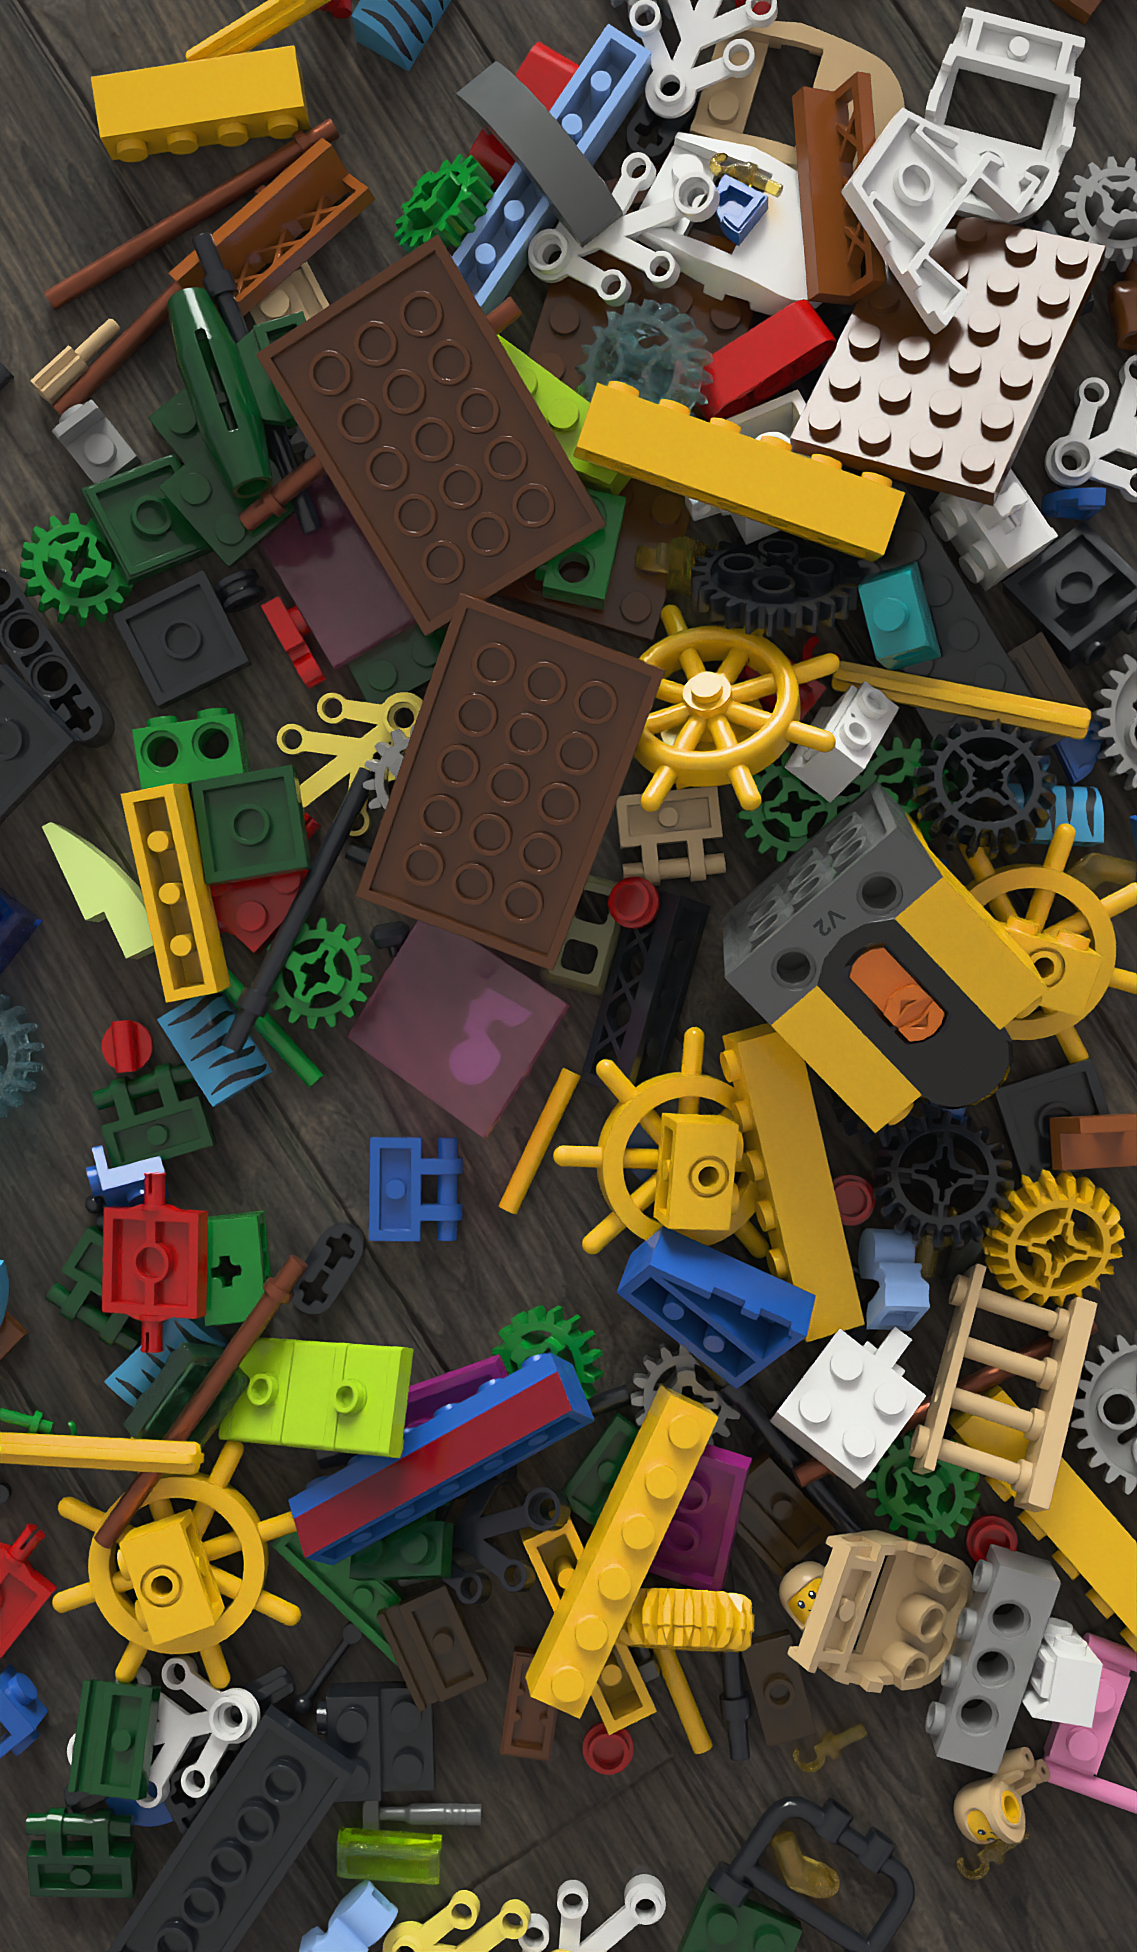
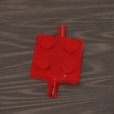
M305 812L304 819L307 839L309 840L322 826ZM308 870L210 886L220 935L223 932L235 935L253 953L259 955L275 938Z
M145 1172L144 1204L137 1206L114 1205L104 1208L102 1312L127 1314L136 1320L142 1321L140 1351L143 1353H159L164 1351V1320L172 1317L198 1319L206 1316L208 1211L185 1210L171 1204H166L167 1173Z
M31 1523L26 1525V1528L12 1546L0 1542V1659L57 1588L56 1585L34 1569L27 1559L45 1538V1533L40 1529L29 1543L26 1544V1541L38 1527Z

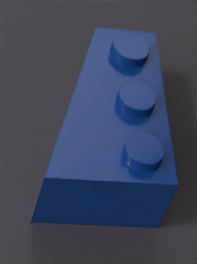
M662 1226L630 1254L616 1292L735 1389L739 1388L807 1337L816 1295L665 1226Z

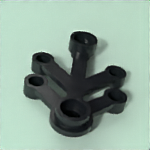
M516 1464L503 1471L499 1479L497 1476H494L476 1486L475 1489L472 1488L452 1499L450 1505L436 1508L435 1521H446L455 1500L465 1499L471 1494L457 1523L453 1526L452 1549L460 1547L499 1577L501 1585L505 1590L509 1592H527L536 1581V1571L532 1563L524 1559L510 1558L487 1539L529 1527L538 1531H557L567 1523L571 1514V1505L568 1497L562 1490L551 1487H537L527 1495L523 1506L485 1516L500 1486H509L517 1476ZM554 1500L555 1514L552 1519L549 1516L548 1508ZM453 1559L451 1560V1578H442V1580L456 1590L459 1600L464 1604L485 1603L492 1592V1583L488 1575L476 1571L466 1572ZM517 1567L522 1572V1579L518 1585L513 1577ZM473 1579L476 1580L478 1590L474 1597L470 1592V1584Z

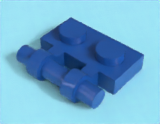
M423 1137L370 1138L369 1241H421L422 1221H437V1240H457V1221L462 1220L463 1204L458 1203V1174H463V1158L458 1157V1137H438V1157H423ZM423 1174L437 1175V1203H422Z

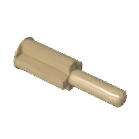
M108 319L75 351L68 345L30 380L39 395L50 404H53L88 369L86 362L120 331V326L113 319Z

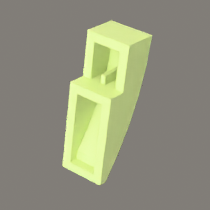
M52 822L42 826L84 919L93 922L108 919L127 959H140L155 952L142 890L117 863L86 839L68 828Z

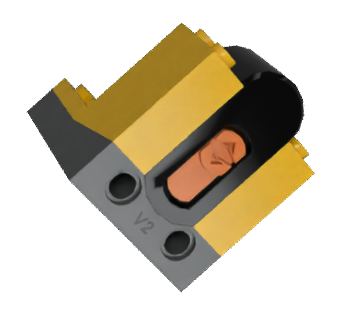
M877 781L872 783L722 917L725 979L875 1133L887 1123L894 1125L904 1119L912 1110L913 1102L917 1098H921L933 1107L955 1110L974 1106L992 1096L1007 1079L1014 1060L1013 1041L1005 1025L1014 1018L1022 1019L1031 1014L1041 1003L1042 995L1048 991L1030 957L929 849L918 825Z

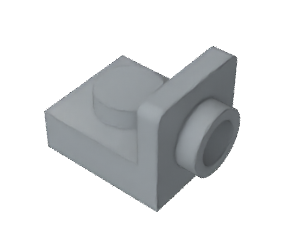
M89 400L84 405L77 404L70 407L62 414L59 424L52 430L53 434L69 451L94 484L129 471L141 462L93 400Z

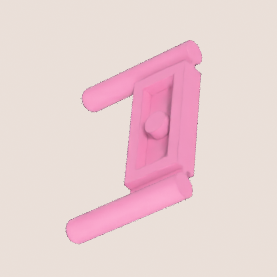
M1086 1632L1083 1640L1087 1642L1089 1648L1103 1664L1092 1728L1053 1721L1043 1748L1045 1754L1041 1758L1046 1762L1050 1771V1778L1047 1782L1137 1814V1791L1093 1776L1098 1773L1131 1679L1129 1676L1130 1670L1137 1672V1653L1133 1648Z

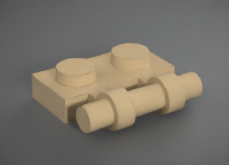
M717 786L681 789L678 791L671 790L660 808L654 812H648L642 808L640 803L642 794L618 797L616 814L620 849L641 847L642 862L622 864L623 879L640 877L649 881L654 886L660 885V880L689 877L690 882L706 880V875L726 873L724 853L704 855L703 840L723 837ZM686 842L687 857L658 860L657 845Z

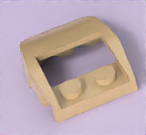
M774 21L768 27H752L716 43L711 61L723 57L724 50L731 41L735 39L747 40L754 48L755 67L746 77H730L702 90L689 134L755 147L798 172L796 145L793 147L769 139L743 134L769 47L781 49V45L794 46L809 50L811 54L821 56L813 88L835 91L857 71L870 73L876 140L890 120L902 108H905L900 84L893 71L877 56L850 42L806 24ZM739 51L732 55L730 62L735 66H741L748 61L749 56L747 53ZM853 100L848 103L849 122L854 109ZM857 152L853 161V173L858 161Z
M879 1530L828 1536L826 1544L833 1549L829 1561L824 1568L820 1587L810 1615L806 1620L799 1646H790L787 1654L808 1672L815 1674L818 1667L833 1680L849 1685V1683L860 1685L867 1692L881 1693L883 1685L894 1684L900 1690L921 1688L931 1683L941 1674L946 1656L948 1654L954 1655L959 1641L956 1634L958 1618L963 1607H970L974 1595V1590L972 1589L973 1577L969 1567L962 1560L931 1548V1546ZM885 1555H888L873 1600L871 1602L864 1626L862 1628L856 1649L853 1650L878 1575L880 1573Z

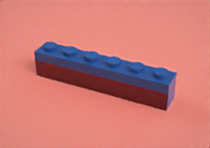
M551 1352L534 1355L525 1360L521 1365V1369L504 1379H493L482 1384L477 1389V1394L461 1403H452L439 1408L434 1413L433 1419L417 1428L404 1429V1446L400 1458L358 1454L348 1461L347 1467L337 1473L321 1476L310 1481L305 1486V1491L288 1500L304 1557L333 1566L594 1422V1417L573 1364Z

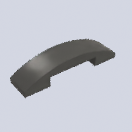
M498 61L491 64L456 93L457 99L489 136L492 133L546 197L552 213L582 248L623 216L621 207L567 132L536 96Z

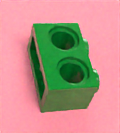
M587 489L607 526L537 568L535 580L543 581L544 598L604 610L627 497ZM572 561L580 562L587 568L589 573L581 582L570 583L565 581L559 574L562 566Z
M227 708L201 710L197 712V719L178 722L176 716L154 717L146 720L147 727L132 729L141 790L168 784H188L190 791L192 790L191 782L251 772L243 720L234 713L228 714ZM217 734L227 735L229 739L227 752L220 758L210 759L206 753V745L210 738ZM175 742L178 748L176 760L167 767H159L156 760L158 749L164 743Z

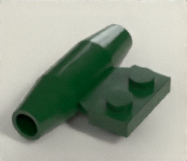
M199 287L182 289L169 298L167 305L177 367L202 440L233 496L237 498L257 496L268 490L273 484L264 424L284 426L287 429L296 427L298 424L257 358L256 353L306 321L304 312L300 311L254 325L253 329L236 344L207 291Z

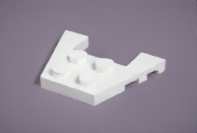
M902 108L887 124L841 193L928 329L932 333L937 334L947 326L968 294V291L929 256V252L970 190L977 194L1004 221L1009 223L1021 213L1041 181L1027 171H1024L1019 176L1003 168V159L988 151L983 156H980L958 145L959 136Z

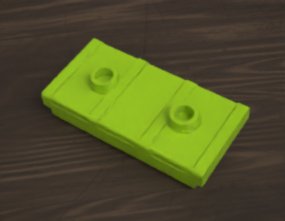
M259 1337L226 1384L219 1438L230 1441L400 1458L404 1446L403 1433L414 1349L397 1346Z

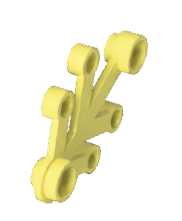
M333 692L324 694L317 704L318 715L323 721L330 724H339L346 719L377 724L375 728L362 738L311 732L297 724L283 726L277 734V744L283 752L299 755L307 751L337 756L300 785L303 812L305 807L348 774H350L349 790L359 767L369 770L365 767V763L367 760L373 759L374 754L377 753L374 746L380 741L388 744L391 742L390 745H394L391 736L392 731L400 728L406 737L410 738L411 727L417 720L423 700L417 695L408 692L393 694L383 704L347 700L344 696ZM331 699H338L342 704V712L336 718H329L325 713V705ZM401 709H410L414 714V722L408 728H401L396 723V715ZM290 730H297L302 736V743L296 749H290L285 744V736ZM388 771L389 784L391 781L396 780L390 771ZM368 798L360 812L364 817V825L358 831L351 830L350 836L363 835L371 827L372 819L367 810Z
M461 1890L453 1895L447 1907L423 1925L416 1921H406L391 1928L384 1940L383 1952H401L399 1948L401 1946H408L414 1952H488L505 1938H521L528 1929L531 1912L523 1901L512 1899L502 1906L499 1915L459 1945L438 1943L453 1928L466 1930L476 1922L480 1912V1901L473 1892ZM460 1903L466 1904L471 1909L472 1914L469 1916L460 1915L455 1905ZM506 1914H518L523 1923L520 1925L510 1924L506 1919ZM556 1949V1950H554V1951H552V1952H571V1951L566 1950V1949Z

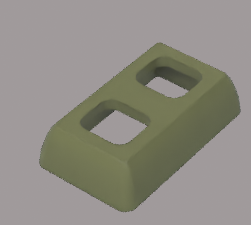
M589 875L583 891L587 890L609 897L613 887L618 882ZM610 911L607 921L602 925L579 920L574 914L554 970L541 967L540 978L545 982L592 995H603L623 926L613 919ZM577 940L592 944L597 948L596 962L590 974H582L562 967L561 958L567 941Z

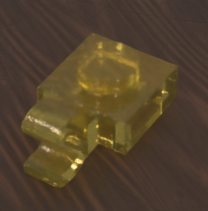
M690 537L672 538L671 545L657 543V549L638 545L635 566L646 571L668 574L666 589L691 598V567H695L696 557H705V549L707 548L719 549Z

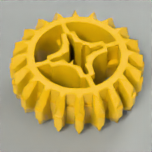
M1042 1168L1039 1181L1033 1183L1029 1176L1022 1174L1021 1184L1023 1187L1017 1191L1013 1189L1004 1192L1007 1200L1010 1202L1008 1211L1005 1212L998 1208H991L1000 1220L999 1226L995 1230L982 1226L987 1235L983 1237L984 1240L981 1241V1247L985 1254H987L985 1256V1263L990 1272L996 1275L995 1278L999 1285L1006 1290L1011 1289L1016 1298L1024 1301L1030 1296L1033 1303L1040 1307L1050 1297L1054 1304L1062 1308L1066 1295L1072 1294L1074 1298H1083L1082 1289L1089 1285L1091 1288L1100 1291L1098 1276L1100 1274L1114 1275V1267L1109 1260L1123 1257L1122 1248L1117 1243L1125 1238L1124 1230L1118 1223L1121 1219L1118 1209L1113 1203H1110V1197L1102 1188L1095 1187L1092 1181L1083 1175L1075 1179L1070 1171L1062 1170L1055 1179L1050 1171ZM1073 1209L1087 1214V1231H1080L1074 1225L1075 1222L1071 1218ZM1016 1245L1025 1246L1028 1252H1030L1034 1258L1032 1266L1016 1259Z
M640 1588L616 1641L621 1645L659 1650L745 1651L751 1647L752 1633H754L752 1602L742 1594L726 1593L724 1591Z

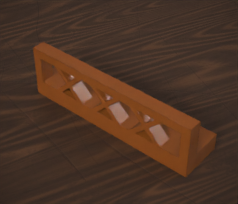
M859 71L854 73L835 91L803 86L792 96L808 301L852 306L859 299L864 298L887 282L884 258L860 221L857 225V216L841 193L853 175V161L856 152L858 161L854 172L876 142L870 73ZM853 100L854 109L849 122L848 103ZM865 255L866 275L861 278V263Z
M323 138L316 142L212 234L224 269L232 272L239 294L236 296V300L242 316L246 315L375 201L369 188L348 173L333 146ZM347 192L352 194L340 205L332 207ZM311 229L302 239L294 241L303 231ZM194 250L168 273L180 290L191 287L204 289L202 280L205 278V274ZM272 263L266 271L256 274L266 264Z
M1137 1113L1049 1118L1052 1170L1137 1166Z

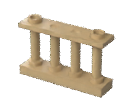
M976 1263L964 1275L958 1274L950 1291L949 1304L954 1305L955 1309L924 1426L917 1425L910 1443L909 1455L916 1457L912 1471L922 1475L935 1470L937 1459L1010 1483L1011 1489L1017 1492L1014 1502L1016 1507L1031 1512L1049 1510L1098 1303L1076 1297L1063 1304L1062 1308L1057 1307L1055 1311L983 1288L982 1283L987 1267ZM976 1307L1048 1331V1336L1054 1339L1050 1357H1045L1040 1361L969 1337ZM963 1357L1036 1381V1387L1042 1389L1038 1407H1033L1029 1412L956 1387ZM950 1408L1024 1432V1438L1029 1439L1025 1460L1020 1459L1015 1463L944 1439L943 1435Z

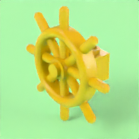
M667 605L662 609L661 619L668 637L651 646L638 659L666 669L656 698L675 705L649 714L636 748L634 757L643 767L654 774L641 796V806L648 812L658 810L674 783L677 791L689 786L713 787L732 784L742 808L747 811H754L761 805V795L752 776L779 758L790 742L823 753L834 749L836 738L831 732L799 722L801 712L798 685L835 673L839 669L840 660L837 655L826 653L791 665L782 650L763 637L765 629L757 628L751 634H745V626L743 629L738 627L726 629L725 625L700 626L688 629L677 606ZM706 661H723L716 673L707 672L703 664ZM746 664L761 674V676L734 685ZM683 669L688 682L686 685H682L666 678L674 672ZM776 693L777 702L773 712L763 711L759 699Z
M1068 823L1060 824L1055 829L1043 865L1025 863L994 869L983 847H978L975 856L968 859L965 854L967 845L959 843V848L975 878L965 888L982 906L988 903L996 921L1030 957L1048 988V991L1042 995V1001L1039 1004L1042 1008L1041 1011L1031 1013L1022 1019L1014 1018L1001 1030L992 1022L993 1026L987 1042L979 1050L974 1064L975 1072L982 1077L990 1076L994 1072L1005 1038L1012 1040H1035L1055 1035L1069 1063L1089 1058L1088 1052L1074 1025L1095 1008L1108 987L1137 995V973L1115 967L1116 939L1110 919L1137 905V883H1132L1099 900L1087 886L1063 872L1076 836L1075 828ZM1023 888H1035L1025 919L1018 917L1006 892ZM1056 893L1067 898L1078 910L1077 913L1043 930ZM1087 931L1088 938L1079 934Z
M691 1027L684 1034L681 1072L656 1076L635 1087L612 1060L603 1059L597 1064L596 1073L598 1077L619 1100L603 1126L598 1147L562 1145L557 1147L553 1153V1159L559 1166L597 1168L600 1189L612 1211L583 1238L582 1248L586 1253L591 1255L597 1254L626 1227L646 1241L662 1226L706 1246L713 1245L734 1234L752 1256L756 1258L765 1257L766 1251L770 1249L768 1242L749 1221L755 1212V1202L760 1200L757 1183L750 1180L744 1165L743 1153L749 1151L745 1132L741 1133L738 1131L739 1125L735 1123L732 1114V1102L737 1101L735 1089L717 1078L702 1074L705 1035L700 1028ZM700 1097L714 1100L725 1109L718 1115H698ZM679 1098L678 1114L662 1113L661 1118L653 1109L666 1101ZM638 1123L659 1146L658 1149L626 1148L629 1137ZM623 1168L657 1170L638 1189L629 1195L624 1180ZM735 1172H741V1176L736 1185V1183H734ZM654 1201L655 1204L653 1217L655 1219L650 1218L649 1216L642 1213Z
M138 1433L130 1439H148V1437ZM228 1440L224 1444L210 1475L201 1472L193 1475L164 1473L140 1507L142 1508L149 1504L154 1522L137 1528L128 1524L111 1549L99 1545L94 1536L124 1493L106 1513L70 1496L63 1498L59 1502L58 1511L61 1516L95 1533L91 1542L88 1559L90 1581L58 1592L52 1600V1605L57 1612L64 1613L96 1602L109 1624L129 1640L115 1671V1677L118 1682L130 1683L134 1680L148 1650L165 1654H187L199 1651L211 1685L216 1689H224L230 1683L231 1677L219 1643L232 1635L245 1622L253 1609L287 1626L296 1625L300 1621L301 1611L298 1606L263 1590L269 1564L267 1541L297 1531L292 1512L289 1511L261 1521L249 1501L238 1490L228 1484L244 1452L242 1442ZM169 1498H184L197 1502L193 1511L188 1509L175 1514ZM216 1510L228 1521L234 1531L202 1542L201 1539ZM117 1543H118L119 1546H120V1550H118V1553H117L118 1565H119V1569H120V1571H118V1572H117V1569H116V1562H115V1553H116V1545H117ZM242 1551L244 1559L243 1579L209 1562ZM134 1588L138 1598L135 1604L130 1600L125 1591ZM220 1593L234 1599L226 1608Z

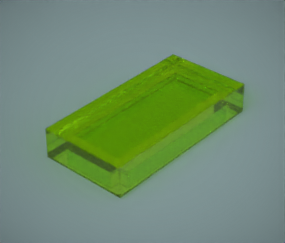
M340 1827L337 1841V1877L430 1885L439 1884L442 1835Z

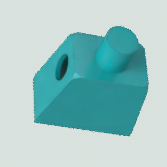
M910 562L865 576L858 585L877 661L888 670H898L940 658L941 653L918 562Z

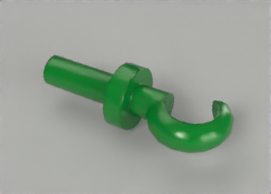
M0 1408V1421L29 1429L28 1433L36 1434L38 1431L54 1435L52 1432L53 1422L41 1419L43 1412L36 1410L34 1416ZM72 1421L68 1422L71 1430L70 1435L77 1436L76 1424Z

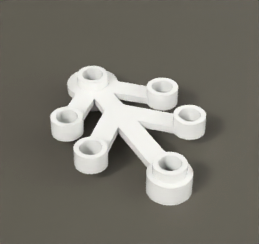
M652 0L636 2L630 10L629 18L634 33L642 39L644 47L652 52L651 67L653 72L648 78L645 87L646 99L651 110L663 118H678L692 108L697 92L730 77L743 78L748 76L755 67L756 59L753 46L745 39L731 41L726 46L723 57L698 67H693L701 50L752 27L765 28L770 26L778 14L777 0H746L745 5L718 17L716 15L723 0H698L695 10H693L690 0H667L681 37V42L673 60L670 58L659 31L662 26V17L658 5ZM760 1H766L771 5L770 11L764 15H757L752 11L754 5ZM650 12L655 15L654 21L648 26H641L637 23V19L642 13ZM742 51L747 53L749 59L745 64L735 66L730 62L732 55L736 52ZM671 81L677 82L680 85V89L675 95L666 96L661 92L666 83Z
M641 152L632 153L624 160L621 167L622 176L612 192L613 197L622 209L623 216L583 248L560 221L555 229L540 231L533 237L529 245V267L536 277L544 282L556 283L569 276L596 290L608 305L613 307L621 306L631 295L629 280L619 270L610 269L603 271L581 258L601 250L645 272L649 280L656 287L662 289L669 288L676 283L680 275V267L674 257L667 251L654 252L630 238L682 218L692 222H702L709 219L719 206V191L707 174L699 171L690 172L677 182L673 197L626 215L638 191L648 189L656 179V168L649 157ZM646 165L645 173L641 177L632 178V172L636 167ZM707 195V200L703 205L698 208H692V203L697 196ZM555 251H562L559 259L549 265L550 255ZM670 263L669 271L661 277L655 276L656 268L660 264ZM614 281H621L619 291L614 295H607L608 286Z
M1137 355L1131 356L1119 371L1122 387L1108 430L1090 440L1096 412L1107 401L1109 388L1104 380L1090 377L1084 380L1075 391L1074 401L1077 409L1069 434L1057 439L1049 447L1045 455V470L1050 479L1056 484L1072 488L1080 486L1090 479L1120 489L1122 496L1127 501L1137 502V492L1130 486V479L1137 478V468L1130 471L1100 459L1114 451L1137 457V416L1134 417L1137 410V379L1133 378L1129 372L1130 366H1137ZM1084 389H1095L1099 394V401H1088L1085 398ZM1062 456H1072L1077 462V469H1066L1062 465Z
M179 1655L169 1659L162 1668V1680L169 1689H182L207 1711L190 1714L160 1692L157 1715L159 1721L156 1723L154 1745L165 1744L150 1769L149 1781L156 1785L157 1797L152 1798L147 1792V1798L136 1800L144 1808H153L167 1799L170 1793L169 1779L194 1736L212 1733L198 1761L187 1767L181 1776L183 1791L192 1798H199L215 1787L217 1783L216 1769L230 1744H238L247 1740L260 1722V1708L257 1700L250 1692L242 1688H230L224 1692L214 1688L210 1682L198 1674L196 1662L188 1655ZM176 1663L182 1665L185 1670V1679L183 1681H179L175 1677L174 1667ZM140 1666L135 1676L138 1683L151 1685L149 1672ZM232 1706H237L242 1713L241 1724L234 1722L231 1718ZM75 1734L71 1737L67 1746V1756L70 1764L72 1762ZM195 1770L200 1771L204 1775L205 1785L203 1788L198 1787L194 1782L193 1774Z
M640 1874L633 1877L625 1887V1905L580 1943L581 1919L588 1908V1891L580 1881L568 1880L559 1887L557 1894V1907L561 1913L559 1949H566L571 1952H607L636 1925H649L657 1922L664 1914L666 1907L665 1891L662 1883L656 1877L648 1874ZM575 1893L582 1900L577 1905H568L564 1901V1897ZM642 1899H650L654 1902L653 1908L648 1910L638 1909L636 1904ZM532 1913L528 1929L536 1927L543 1934L538 1939H530L526 1934L518 1938L522 1952H541L549 1942V1924L547 1920L540 1914Z

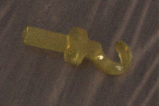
M725 152L713 155L709 161L711 172L719 178H722L724 174L732 178L735 177L749 187L754 186L776 198L783 191L782 184L759 174L758 165L751 161H748L744 166L739 163H734L731 166H720L718 163L724 162L728 158Z
M860 1723L836 1736L831 1731L822 1734L823 1742L814 1746L818 1758L814 1762L805 1763L799 1758L800 1749L797 1748L793 1753L795 1765L804 1772L819 1770L825 1762V1756L830 1755L832 1759H836L842 1755L841 1748L867 1736L866 1728Z
M1025 1829L1023 1839L1018 1843L1007 1844L1000 1839L985 1844L986 1848L977 1853L982 1864L976 1870L966 1869L963 1866L964 1859L960 1857L957 1861L960 1874L970 1880L983 1878L988 1873L989 1862L994 1861L997 1865H1000L1006 1861L1004 1853L1030 1838L1027 1830Z

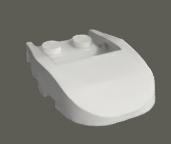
M966 7L958 34L953 44H950L933 89L930 90L925 119L959 136L958 145L980 156H983L988 151L1003 159V168L1019 176L1024 171H1027L1036 176L1041 182L1021 213L1009 223L1004 221L972 190H970L955 215L966 218L976 217L982 220L1014 225L1032 217L1048 199L1060 174L1058 171L1065 154L1072 146L1076 127H1073L1075 106L1080 95L1081 78L1074 76L1075 61L1084 49L1085 38ZM959 68L1055 93L1041 150L944 125Z
M678 132L674 145L639 210L673 197L677 182L687 173L694 171L703 172L715 184L720 173L732 176L734 170L760 179L759 185L766 187L763 194L768 196V210L739 246L736 245L732 255L709 244L687 237L694 222L686 218L647 231L630 239L635 242L640 241L655 251L669 252L677 261L680 273L683 272L704 285L703 293L722 301L726 294L749 301L750 310L771 316L798 300H808L798 172L755 147ZM707 195L697 196L692 203V208H698L703 205ZM665 262L660 264V266L669 271L670 263ZM809 301L814 309L823 303Z

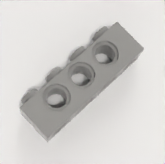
M990 1544L986 1556L987 1560L980 1559L975 1566L972 1578V1589L975 1592L970 1607H963L960 1612L956 1629L959 1641L954 1655L948 1654L944 1660L941 1672L943 1689L939 1701H932L929 1706L925 1729L931 1736L937 1757L997 1774L1061 1581L1050 1561ZM1002 1604H1015L1013 1610L1007 1614H994V1611ZM986 1652H999L998 1656L991 1661L982 1662L978 1660ZM970 1700H983V1702L975 1708L963 1707L964 1704Z

